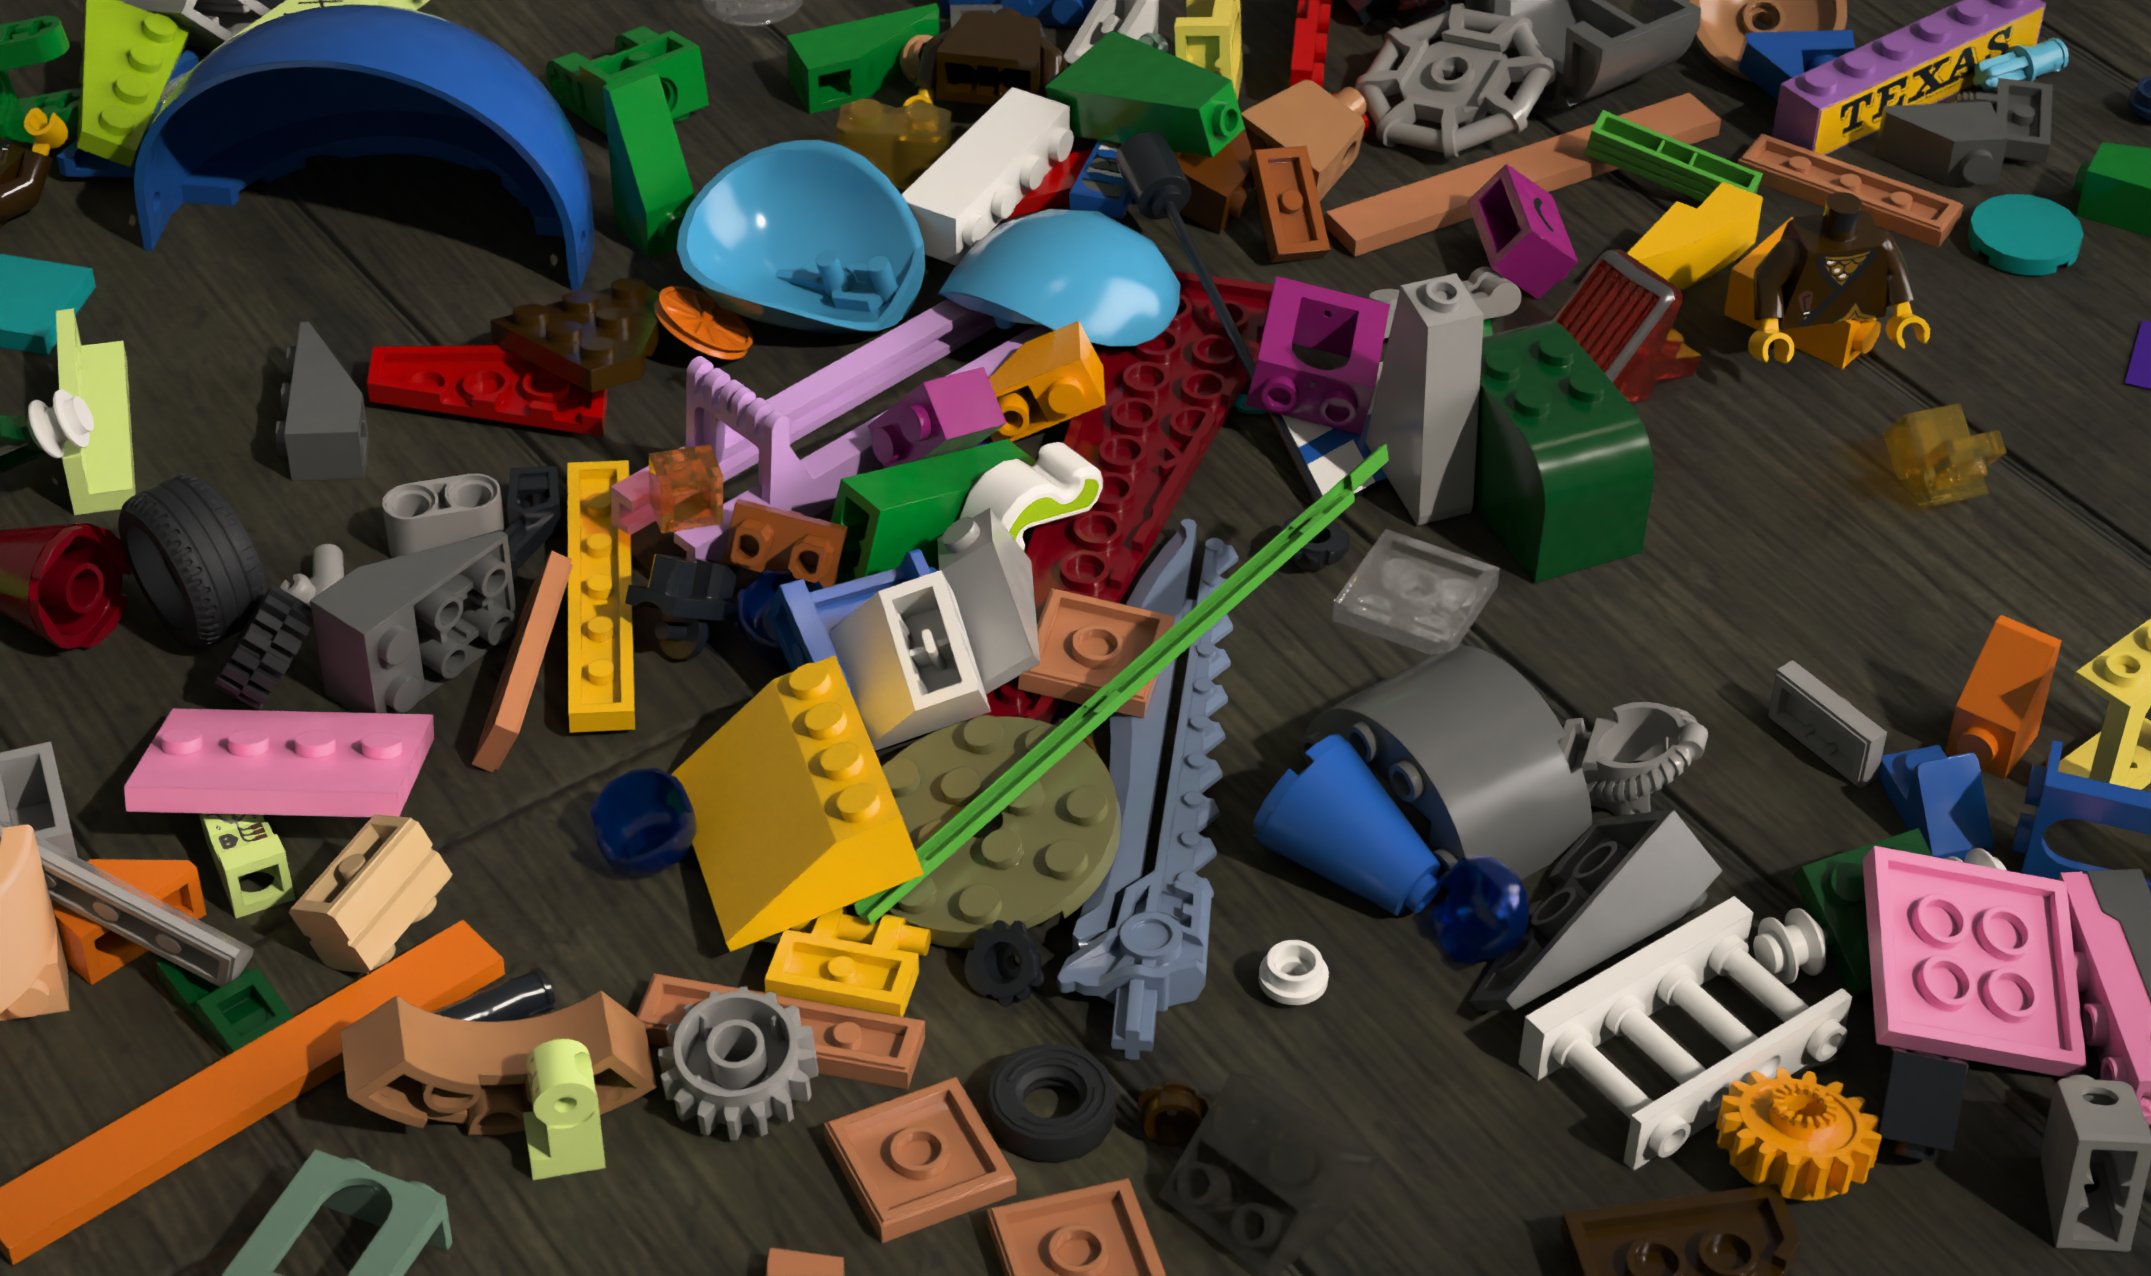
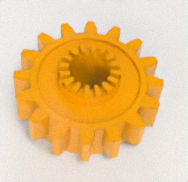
M1777 1068L1775 1078L1768 1079L1765 1075L1755 1070L1750 1072L1747 1084L1734 1080L1730 1085L1729 1094L1723 1095L1716 1129L1720 1130L1717 1144L1719 1148L1729 1150V1163L1755 1186L1778 1184L1784 1198L1807 1201L1821 1200L1833 1197L1839 1193L1841 1195L1847 1193L1851 1181L1860 1184L1866 1182L1869 1169L1874 1168L1882 1135L1876 1133L1879 1124L1878 1116L1863 1113L1866 1104L1864 1098H1844L1841 1096L1842 1083L1836 1081L1826 1087L1817 1084L1814 1072L1807 1071L1803 1075L1802 1080L1792 1079L1785 1068Z

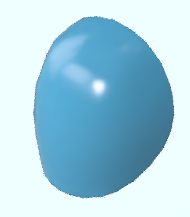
M822 140L782 142L753 151L728 165L703 187L689 205L678 232L676 249L683 270L718 305L765 324L807 333L847 334L873 332L896 325L915 304L925 271L923 238L918 222L905 198L887 176L864 156L842 145Z
M1047 209L1000 224L978 241L953 269L937 295L939 297H947L952 302L970 310L994 316L996 326L1000 329H1009L1017 323L1040 324L1057 330L1079 321L1091 343L1107 346H1136L1153 340L1167 329L1175 317L1180 304V283L1155 243L1145 236L1098 211Z

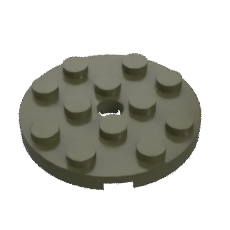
M981 715L969 721L960 722L928 734L885 763L882 767L915 851L1058 726L1030 718ZM1082 740L995 816L998 823L1002 825L999 830L991 832L985 838L971 837L885 914L906 918V925L930 929L931 944L954 948H975L974 943L977 941L976 931L980 928L992 931L993 923L997 920H1003L1009 926L1014 921L1020 920L1026 924L1028 929L1048 920L1061 912L1064 918L1068 917L1085 903L1100 886L1113 864L1120 843L1121 812L1110 773L1103 761Z

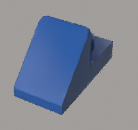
M1853 30L1746 33L1737 60L1738 70L1778 101L1781 83L1855 50Z
M1940 745L1882 755L1877 779L1908 830L1919 828L1933 857L1942 859L1957 857L1962 860L1974 848H1981L1992 854L1994 841L1980 764L1975 753L1970 752L1947 757Z

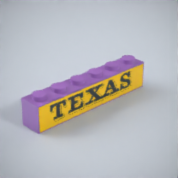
M1962 0L1787 80L1780 85L1772 137L1826 156L1878 131L1884 106L1936 104L1974 86L1972 79L1976 76L1974 67L1978 62L2003 55L2009 47L2018 44L2025 45L2026 47L2037 44L2046 3L2041 0Z

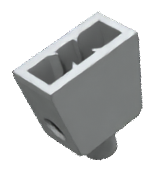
M2072 1075L2055 1083L2041 1149V1166L2056 1248L2130 1252L2151 1163V1131L2130 1084L2123 1081L2094 1080L2087 1075ZM2093 1175L2099 1183V1188L2092 1193H2086L2084 1185L2094 1184Z

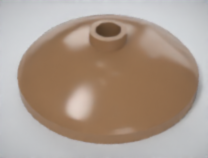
M1688 0L1701 8L1700 27L1694 37L1701 50L1712 62L1726 72L1748 81L1752 80L1738 70L1737 62L1746 33L1844 30L1847 20L1846 0ZM1753 22H1764L1769 29L1765 31L1759 30L1754 27Z

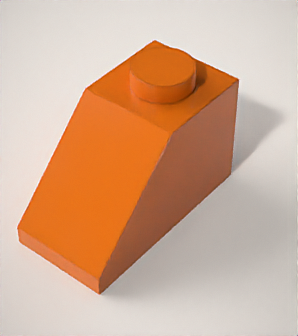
M2000 615L1988 636L1955 707L1945 753L1950 756L1970 752L1975 753L1980 769L2005 780L2038 735L2062 640Z
M90 859L87 861L198 920L207 915L198 870L189 860ZM51 900L66 963L91 986L149 951Z

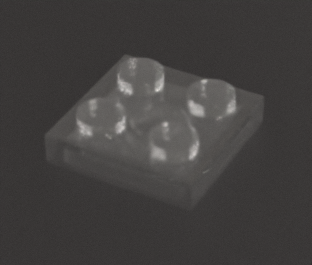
M1385 529L1334 600L1332 620L1429 655H1434L1442 650L1451 651L1457 648L1498 587L1500 568Z

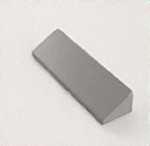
M0 821V842L2 839V828L17 825ZM35 835L51 900L219 987L238 978L252 958L254 949Z

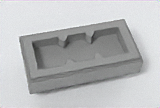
M1794 660L1779 667L1776 670L1768 717L1860 789L1877 780L1887 732Z

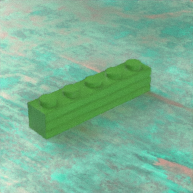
M1605 110L1601 112L1591 130L1584 153L1602 163L1611 164L1628 171L1632 175L1641 176L1660 184L1664 188L1676 190L1692 197L1696 201L1703 202L1722 182L1756 194L1763 176L1761 172L1751 170Z

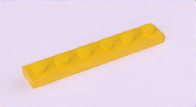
M629 460L567 463L568 558L572 559L571 564H573L568 579V716L570 733L635 730L633 606L625 604L628 586L632 585L631 535L619 527L617 529L611 525V486L630 476Z

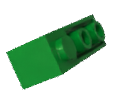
M934 3L787 35L788 81L809 114L861 103L903 76L904 73L900 66V52L903 45L917 35H930L934 37L939 35V7Z

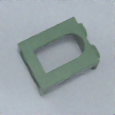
M315 1149L222 1276H283L273 1271L321 1205L381 1227L347 1276H404L426 1243L446 1251L452 1245L446 1197L424 1183L418 1181L406 1182L372 1170L368 1165L357 1159H342Z

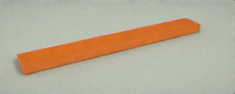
M461 920L0 1187V1251L14 1266L343 1071L344 1061L340 1032L397 995L416 1007L432 1012L470 996L505 975L503 957L464 920Z

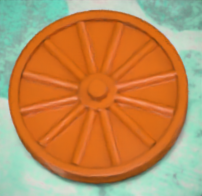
M670 286L661 290L659 298L654 303L655 314L663 326L679 340L702 353L720 359L736 360L743 358L753 343V335L744 320L735 312L722 308L709 295L682 286Z

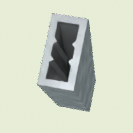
M1456 273L1401 285L1365 441L1371 452H1374L1379 446L1382 447L1385 443L1387 444L1389 461L1381 468L1417 526L1471 513L1473 507L1484 314Z

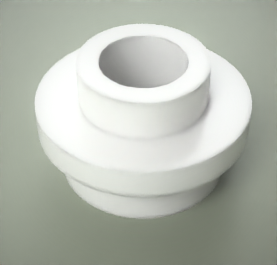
M1286 940L1276 944L1270 949L1268 955L1264 957L1259 967V984L1262 990L1271 999L1283 1004L1303 1005L1313 1002L1323 995L1328 985L1329 972L1325 961L1322 959L1317 948L1304 941Z

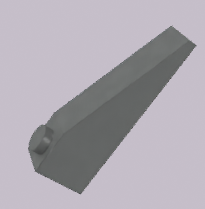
M1675 810L1597 818L1557 863L1548 877L1556 886L1553 894L1544 902L1539 900L1532 903L1523 916V919L1531 927L1528 933L1511 941L1501 950L1469 1001L1477 1011L1516 1010L1674 921L1694 913L1707 899L1708 894L1705 890L1723 870Z

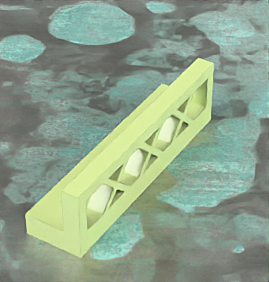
M74 308L57 310L56 331L59 390L67 391L72 397L78 396L82 398L87 404L94 421V428L92 431H89L90 441L88 446L79 448L70 440L65 442V454L62 457L74 515L122 509L123 504L130 497L136 495L128 367L124 342L116 341L81 346Z

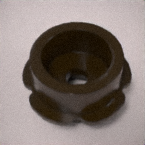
M1165 1080L1151 1086L1138 1099V1108L1141 1109L1138 1118L1144 1127L1146 1135L1155 1143L1163 1146H1182L1193 1141L1199 1135L1202 1121L1207 1118L1209 1110L1205 1096L1196 1094L1193 1085L1179 1080Z

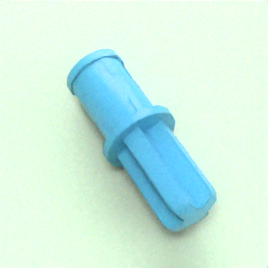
M2054 37L2029 47L2018 44L2009 47L2003 55L1978 62L1974 67L1976 76L1972 80L1976 87H1982L1985 92L1996 90L1998 78L2033 82L2037 76L2057 72L2065 68L2069 60L2068 50L2060 39Z

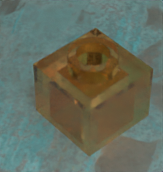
M711 444L649 454V502L661 534L723 524V474Z

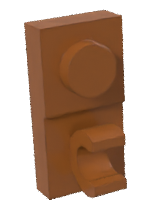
M1307 146L1254 150L1249 157L1271 263L1323 258L1330 251V246Z

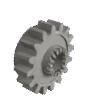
M739 987L738 991L721 994L716 990L710 992V998L696 1006L690 1003L684 1007L685 1017L679 1025L669 1024L667 1026L666 1034L669 1047L661 1048L658 1052L662 1072L661 1080L666 1100L675 1101L677 1116L682 1122L697 1115L700 1131L704 1135L708 1136L718 1123L727 1125L730 1140H738L742 1131V1125L753 1124L754 1129L760 1136L767 1135V1118L775 1114L779 1119L789 1123L794 1119L791 1099L809 1102L812 1097L809 1079L818 1076L813 1030L811 1026H801L799 1008L795 1005L783 1008L777 1003L776 993L769 991L765 995L748 992L747 987Z

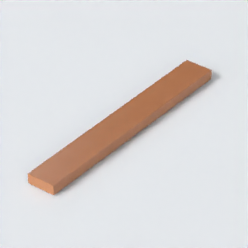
M1690 92L1619 115L1621 118L1689 145L1718 136L1721 119ZM1592 124L1326 211L1325 228L1356 257L1473 218L1467 201L1505 164L1511 166L1546 192H1551L1620 168L1608 163H1602L1596 158L1584 154L1591 130L1595 125Z

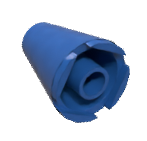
M1339 734L1329 735L1305 752L1315 762L1304 769L1299 775L1289 768L1279 779L1264 800L1254 819L1253 827L1258 833L1253 836L1267 849L1396 916L1403 914L1408 909L1417 914L1433 900L1441 888L1442 883L1436 878L1441 864L1354 747Z

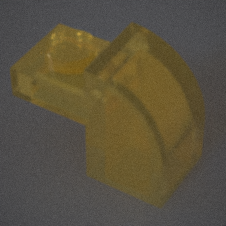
M1960 403L1905 414L1883 432L1899 482L1913 501L1924 508L1986 496L1989 494L1984 477L1988 475L1986 467L2007 453L2000 430L1970 435Z

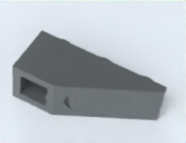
M300 322L297 346L287 347V374L289 381L292 382L282 383L281 387L282 413L286 420L277 421L276 423L277 454L279 457H288L292 481L365 479L369 435L363 394L310 322Z

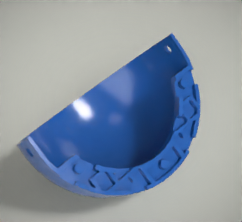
M365 4L316 7L289 13L261 23L231 38L211 52L184 76L163 103L141 143L134 174L135 202L144 250L153 251L171 215L184 202L233 207L240 201L239 192L258 179L268 184L283 176L306 168L305 158L317 155L339 156L341 158L379 154L418 155L454 162L473 170H491L501 176L502 186L523 207H528L534 218L536 235L564 237L571 290L577 291L581 289L595 247L592 192L585 158L573 128L553 96L519 60L480 34L441 17L407 8Z

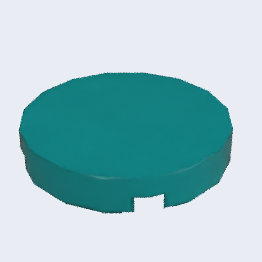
M2023 194L1989 198L1978 205L1970 219L1967 233L1970 247L1977 255L1979 250H1981L1984 254L1990 256L1988 261L1990 265L2001 271L2020 276H2045L2056 273L2057 266L2065 263L2069 267L2077 259L2084 235L2080 221L2067 208L2048 199Z

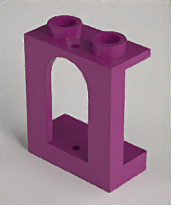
M1276 276L1262 327V339L1245 406L1361 435L1375 390L1390 304ZM1292 343L1349 357L1347 365L1336 370L1316 369L1304 364L1296 357L1292 350Z

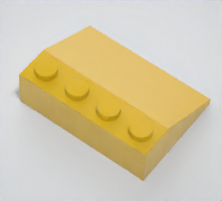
M836 655L816 663L802 665L793 672L773 679L670 775L730 952L924 875L905 823Z

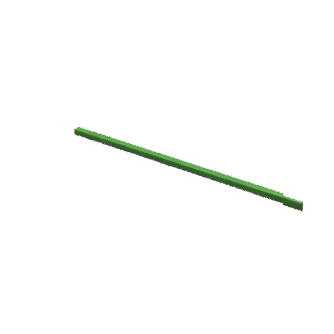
M1385 443L1382 447L1379 446L921 845L915 852L924 875L857 901L854 904L856 914L870 925L876 922L1355 502L1354 491L1389 461L1387 444Z

